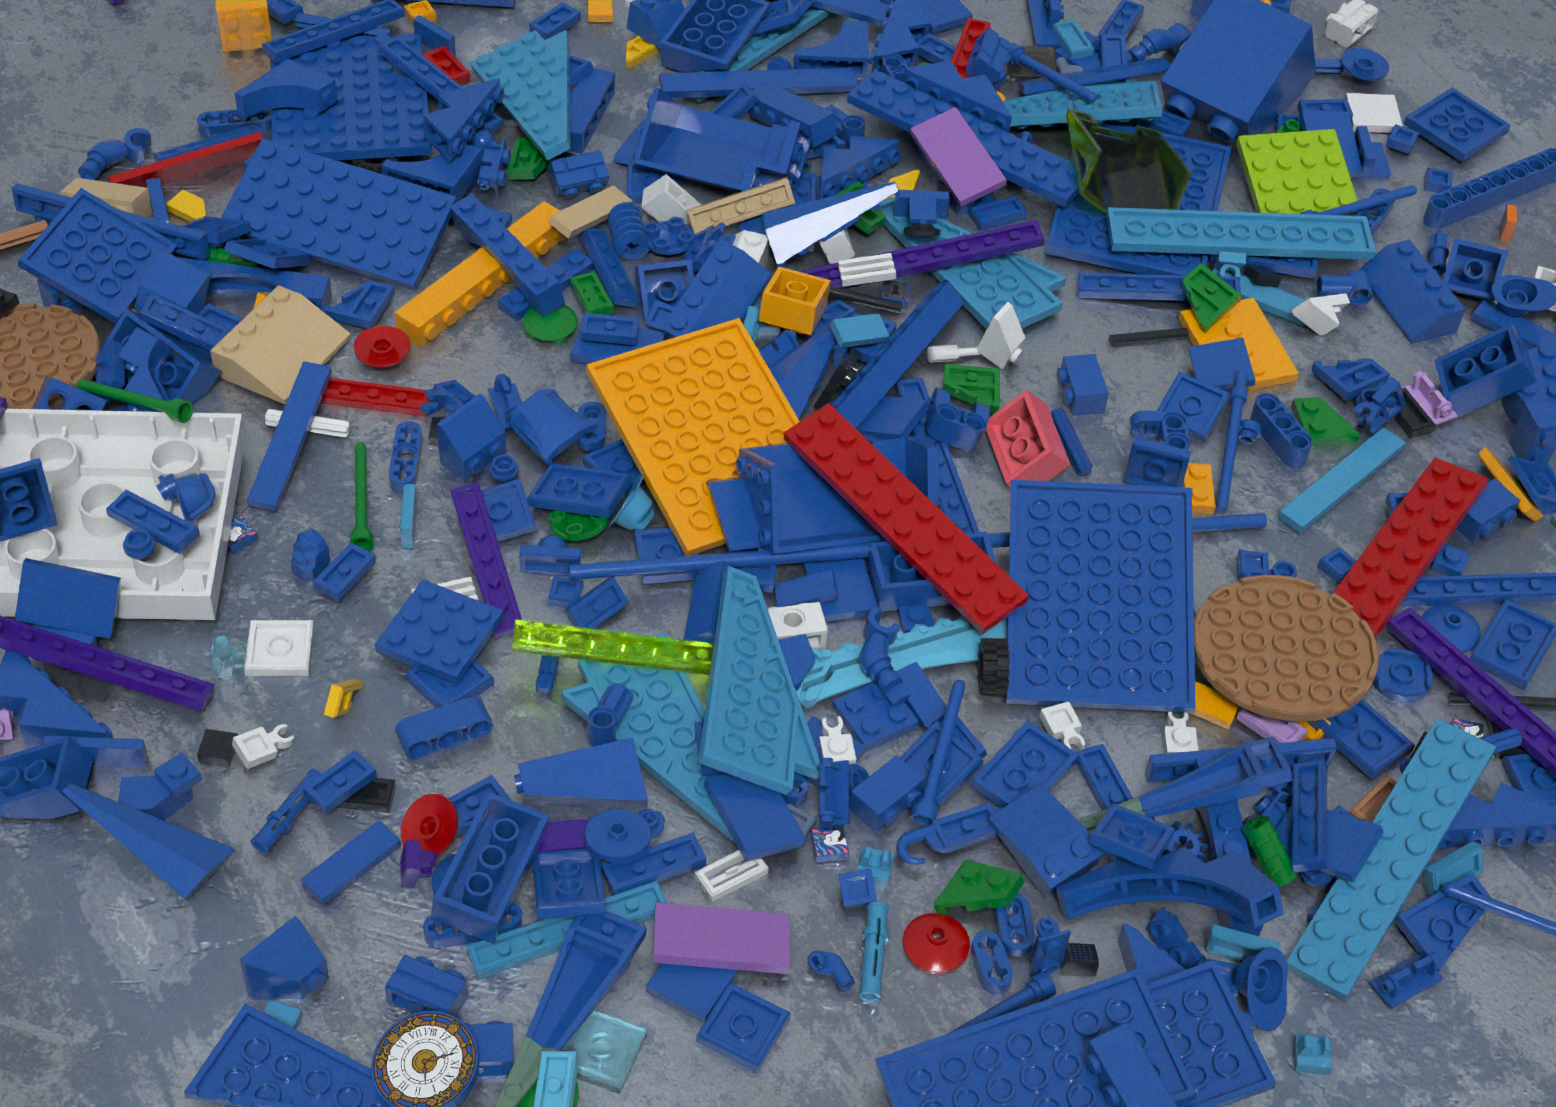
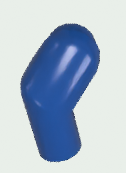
M814 951L808 956L807 963L811 970L818 974L833 977L840 990H847L855 984V980L839 955L824 951Z

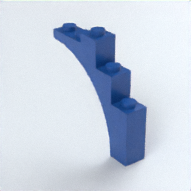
M1184 846L1160 857L1152 870L1136 866L1131 861L1115 854L1107 855L1108 864L1056 887L1062 915L1068 921L1092 911L1141 901H1179L1201 904L1234 915L1253 928L1284 915L1279 886L1235 851L1205 864Z

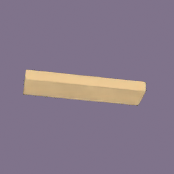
M785 177L687 209L686 211L693 232L696 234L712 225L716 227L721 222L728 226L762 215L764 212L795 204L788 178Z
M613 185L551 215L549 223L569 239L607 220L608 213L615 205L622 202L632 203L633 200Z

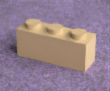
M76 178L60 191V195L73 198L79 189L83 188L118 210L144 217L152 213L149 190L145 187Z

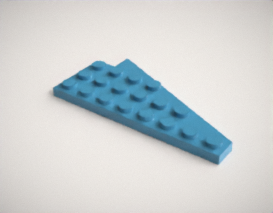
M536 30L527 32L520 38L510 43L502 44L498 49L488 54L480 55L476 60L470 62L473 72L482 82L500 79V87L504 88V97L500 104L546 160L570 149V39L566 30L546 40Z
M1131 78L1084 85L1083 87L1097 95L1095 102H1089L1067 89L1042 92L1003 101L1012 115L1010 126L1015 128H1027L1029 125L1037 124L1042 127H1050L1054 123L1077 125L1085 121H1090L1094 124L1103 123L1105 120L1127 122L1133 118L1154 120L1156 117H1162V104L1156 80L1131 82Z
M895 197L879 203L881 211L886 216L883 225L906 248L973 234L940 218H937L936 224H931L935 228L941 229L940 236L904 234V227H911L915 223H910L909 217L894 216ZM1014 252L929 271L940 283L944 280L950 281L964 300L963 306L986 330L993 317L1007 302L1013 306L1021 328L1062 310L1063 303L1052 292L1064 287L1066 278Z
M728 566L723 573L698 763L788 795L793 789L794 772L815 780L819 778L817 765L820 764V760L757 577Z
M665 632L579 658L578 668L585 683L562 690V701L588 722L589 712L597 707L608 686L615 685V683L626 686L633 694V702L616 731L615 741L633 737L640 766L733 842L732 835L704 787L706 778L717 775L702 776L701 766L698 763L699 753L694 722H702L705 710Z

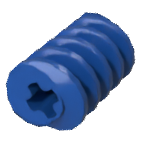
M622 202L615 205L608 213V222L616 253L620 258L627 261L640 260L647 254L649 244L639 207L631 202Z

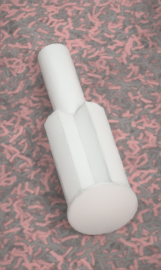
M957 345L929 346L926 355L928 362L934 363L956 361L961 356L980 355V353L977 351L978 347L958 348Z

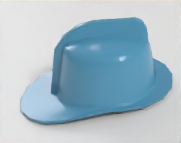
M640 473L633 482L618 514L609 527L615 523L630 531L644 530L654 516L653 501L640 486L643 473Z

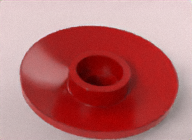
M392 326L368 328L361 332L354 341L356 357L368 366L379 368L390 367L402 362L408 356L411 349L410 339L407 334Z
M427 794L417 799L408 808L402 821L401 840L403 846L406 840L419 841L420 850L434 852L435 857L443 853L453 841L457 831L458 816L453 803L440 794Z
M927 913L920 915L907 925L903 934L902 943L907 958L916 967L926 972L947 973L953 971L964 963L969 954L970 939L966 929L956 919L945 914ZM933 935L941 936L942 939H935Z

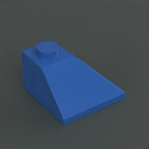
M296 916L240 959L247 993L252 1000L303 999L309 993L318 991L329 978L325 957Z

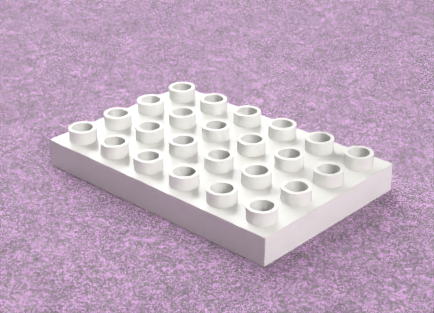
M7 409L0 420V469L40 458L58 525L0 542V616L15 617L22 565L25 558L121 577L115 618L181 619L187 621L215 620L246 441L242 414L192 413L188 422L180 423L172 421L165 412ZM172 473L176 478L191 473L207 474L215 488L216 495L212 508L197 519L200 535L181 554L155 541V549L149 556L140 559L127 556L123 549V542L126 535L133 529L107 516L106 508L127 489L185 520L179 499L173 503L171 499L165 501L156 487L160 483L158 477L161 475L165 477Z

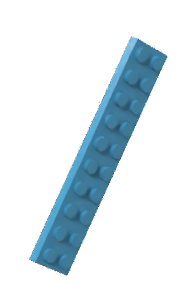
M1108 207L1106 213L1111 251L1218 254L1219 251L1245 253L1247 256L1373 260L1376 253L1367 216Z
M1439 718L1435 720L1372 822L1382 826L1383 835L1354 882L1337 878L1286 960L1288 971L1346 1002L1495 754L1496 746Z

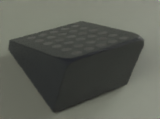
M1068 943L1062 963V974L1096 976L1099 959L1095 944Z

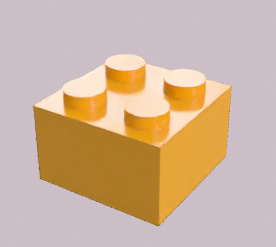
M215 0L223 52L262 49L263 43L272 40L267 0Z
M778 267L762 294L759 321L768 323L773 327L790 329L799 334L812 335L827 306L831 280Z

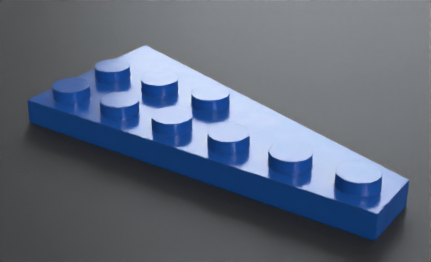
M247 1004L243 1005L184 1091V1096L187 1099L237 1107H389L382 1100L374 1086L371 1068Z

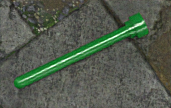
M80 379L76 383L77 388L85 392L165 412L172 421L186 423L190 420L193 413V405L186 399L177 397L166 401L85 379Z
M359 442L355 445V528L349 535V544L353 543L370 552L374 547V535L367 527V447L363 442Z

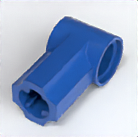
M832 104L825 107V109L834 113L836 133L846 142L845 148L849 149L850 135L864 137L865 120L857 115L848 116Z
M1354 270L1346 276L1318 275L1316 282L1317 297L1346 293L1350 303L1357 306L1365 305L1373 298L1369 276L1363 270Z
M618 683L608 686L597 707L589 712L587 739L591 746L615 742L616 731L633 702V694L626 686Z

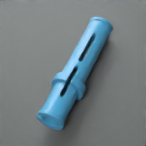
M875 901L867 906V924L862 932V940L865 945L859 998L866 1002H877L881 998L884 947L889 940V933L886 930L889 906L883 902Z

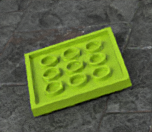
M1335 129L1238 136L1236 145L1257 213L1300 214V212L1310 209L1322 212L1358 201ZM1358 212L1348 214L1345 216H1356Z

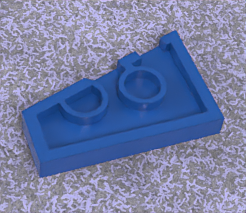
M1473 873L1454 883L1491 898ZM1441 890L1400 913L1394 921L1418 954L1425 952H1435L1441 959V964L1438 965L1437 969L1439 971L1485 910L1450 897Z

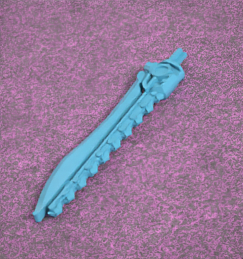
M963 615L955 621H951L949 618H939L932 627H927L925 624H916L908 633H903L899 630L896 640L889 646L890 664L893 666L894 671H898L914 662H917L921 669L978 661L981 638L1007 639L1008 617L984 634H981ZM865 641L857 646L851 642H844L837 651L833 652L825 648H819V650L813 648L812 650L816 657L815 665L810 673H807L799 690L796 691L800 705L810 708L815 706L818 701L876 682L872 677H868L860 665L859 654Z

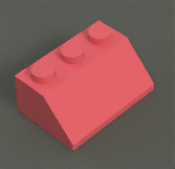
M1027 389L989 417L986 431L1007 485L1011 486V480L1049 481L1071 465L1047 404Z

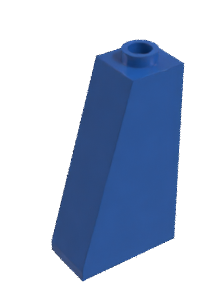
M633 737L518 763L520 774L514 775L517 793H524L526 803L639 809L648 807V798Z

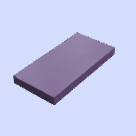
M956 107L910 128L912 137L960 207L1007 185L1006 178Z
M655 902L652 963L789 974L790 914Z

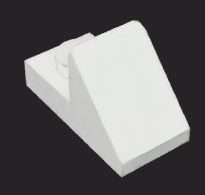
M1346 293L1307 299L1292 309L1294 316L1318 335L1324 336L1339 326L1337 315L1342 313L1341 309L1350 304Z

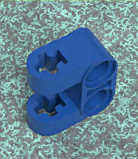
M936 387L930 398L929 409L927 410V433L933 439L967 451L975 449L987 428L990 407L975 402L971 410L968 411L949 404L950 392Z
M1143 410L1135 412L1130 417L1131 433L1134 436L1157 439L1159 443L1189 450L1190 436L1188 423L1183 414L1174 411Z

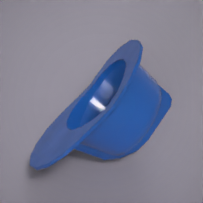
M1505 275L1496 279L1492 285V294L1495 300L1498 301L1501 310L1510 316L1520 317L1528 314L1530 311H1543L1556 303V286L1546 280L1519 275Z
M172 473L171 476L177 488L184 519L198 527L197 519L214 505L215 488L205 473H191L178 478Z
M1273 947L1264 948L1256 955H1245L1236 972V986L1238 991L1247 1000L1249 1015L1254 1020L1256 1026L1265 1031L1274 1030L1282 1023L1287 1006L1288 964L1285 955L1279 949Z

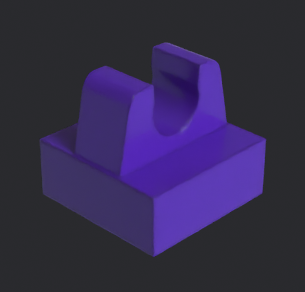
M405 841L399 859L401 887L414 888L417 879L431 877L432 867L436 866L435 853L420 850L419 841Z

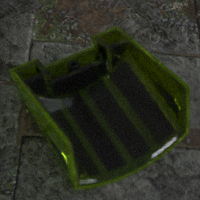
M1068 109L1066 116L1079 191L1089 203L1107 213L1108 207L1177 209L1191 177V171L1160 131L1137 126L1132 135L1100 127L1092 114Z

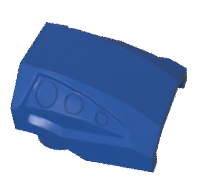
M554 389L538 390L516 407L509 422L513 432L547 465L552 463L553 458L584 434H589L593 431L589 423L570 408Z

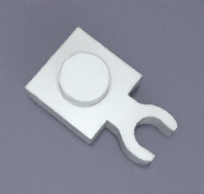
M1070 702L1040 710L1039 718L1050 736L1055 739H1061L1062 743L1072 749L1070 744L1076 745L1079 750L1084 749L1085 741L1079 734L1082 724Z
M1168 712L1166 718L1168 726H1164L1162 732L1165 754L1199 751L1196 727H1186L1189 718L1188 713L1183 712L1182 719H1177L1173 716L1172 712Z
M840 716L837 717L836 727H829L826 723V718H823L821 731L824 736L819 737L821 758H833V762L849 760V764H856L851 734H842V718Z
M286 724L278 725L270 733H266L262 726L233 737L232 746L245 767L249 769L275 759L278 752L277 749L291 747L294 736L288 738L279 736L286 734Z

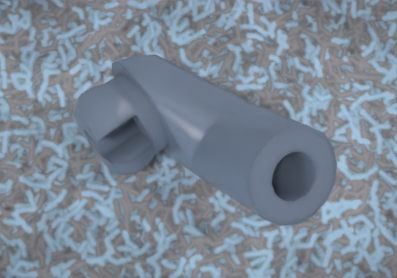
M1059 57L1055 61V66L1060 74L1084 71L1081 66L1069 65L1065 57Z

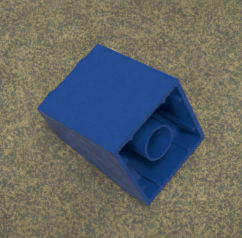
M1213 0L1160 80L1165 100L1164 109L1166 112L1191 120L1194 117L1208 124V132L1223 143L1232 144L1238 136L1262 134L1276 120L1278 113L1282 114L1301 96L1316 73L1312 24L1260 0Z

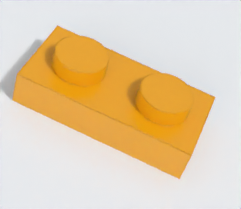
M1188 463L1182 487L1192 488V513L1213 515L1215 500L1211 464Z

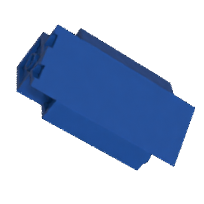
M655 87L653 94L649 96L647 102L648 113L646 119L639 123L615 153L613 160L614 162L628 165V162H633L638 168L737 193L785 177L788 178L791 190H796L803 180V170L809 171L812 167V164L806 158L813 134L800 122L792 120L790 121L789 128L773 124L771 128L681 106L660 88Z
M863 435L931 502L939 505L938 446L915 436L881 440L872 435ZM788 443L740 448L739 457L736 460V469L740 478L707 481L729 552L764 548L773 554L886 540Z

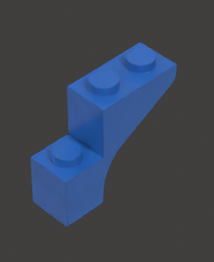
M136 327L118 354V357L127 363L124 368L134 374L124 390L169 401L170 398L162 384L161 371L171 349L158 338ZM128 403L129 405L126 408L129 411L161 412Z

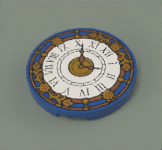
M422 1011L408 1015L394 1023L383 1034L376 1045L371 1062L374 1086L382 1100L389 1107H456L468 1096L479 1075L478 1044L466 1024L453 1015L440 1011Z

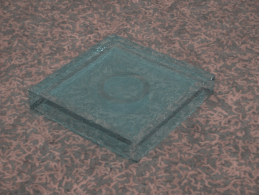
M594 1010L562 1051H577L579 1055L577 1079L620 1094L647 1037V1029Z

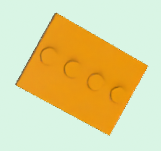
M1254 297L1240 300L1206 333L1202 331L1193 309L1180 311L1178 320L1183 328H1187L1188 337L1193 346L1244 338L1255 377V385L1246 387L1247 391L1297 381L1299 372Z

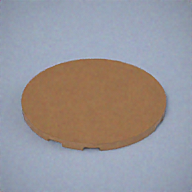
M36 303L19 304L0 320V397L6 398L7 409H33L32 407L46 376L76 388L78 380L85 379L90 381L93 378L98 366L96 364V356L101 350V343L92 323L85 316L73 313L70 308L51 304L50 307H37ZM54 393L48 398V406L50 409L58 408L61 404V397L58 393Z
M1256 575L1241 578L1240 582L1228 586L1223 585L1208 596V599L1198 609L1194 619L1195 660L1201 672L1212 686L1226 698L1249 711L1285 721L1305 722L1327 719L1348 711L1359 703L1371 688L1378 669L1379 654L1377 642L1368 623L1360 619L1353 611L1354 607L1335 593L1331 595L1316 588L1317 584L1289 576Z

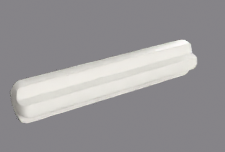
M268 409L265 414V424L277 427L283 411ZM315 416L309 432L346 438L350 432V422Z

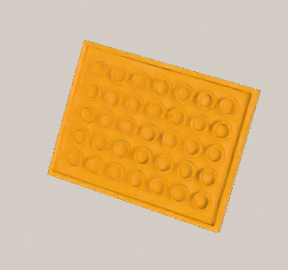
M740 318L586 364L585 372L640 473L644 474L643 479L685 556H691L726 544L707 481L740 478L736 469V460L739 457L740 448L786 444L784 432L800 422Z

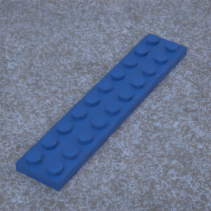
M874 70L847 96V103L907 132H910V128L954 108L948 103L936 100V98L920 90L916 91L914 90L915 88L878 70ZM962 110L959 111L1007 180L1063 207H1066L1091 181L1092 172L1081 166L1075 165L1058 155L1003 131L990 123L981 121Z

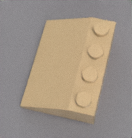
M278 285L210 352L213 365L221 370L219 378L286 405L303 361L325 365L351 338V333L302 294Z

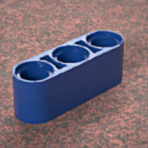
M1271 393L1259 394L1255 399L1250 420L1256 421L1261 425L1260 432L1262 433V438L1285 465L1291 468L1303 467L1307 462L1313 439L1277 396Z
M472 696L407 717L396 725L395 732L406 757L415 760L480 739L492 731L494 724L482 699Z

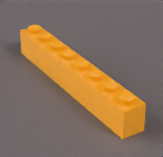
M545 201L507 228L537 259L566 238L549 223L551 215L560 210ZM481 247L395 311L396 328L405 332L410 342L421 348L429 341L435 339L447 327L453 325L468 311L473 310L485 298L490 297L494 291L508 283L512 278L487 250Z

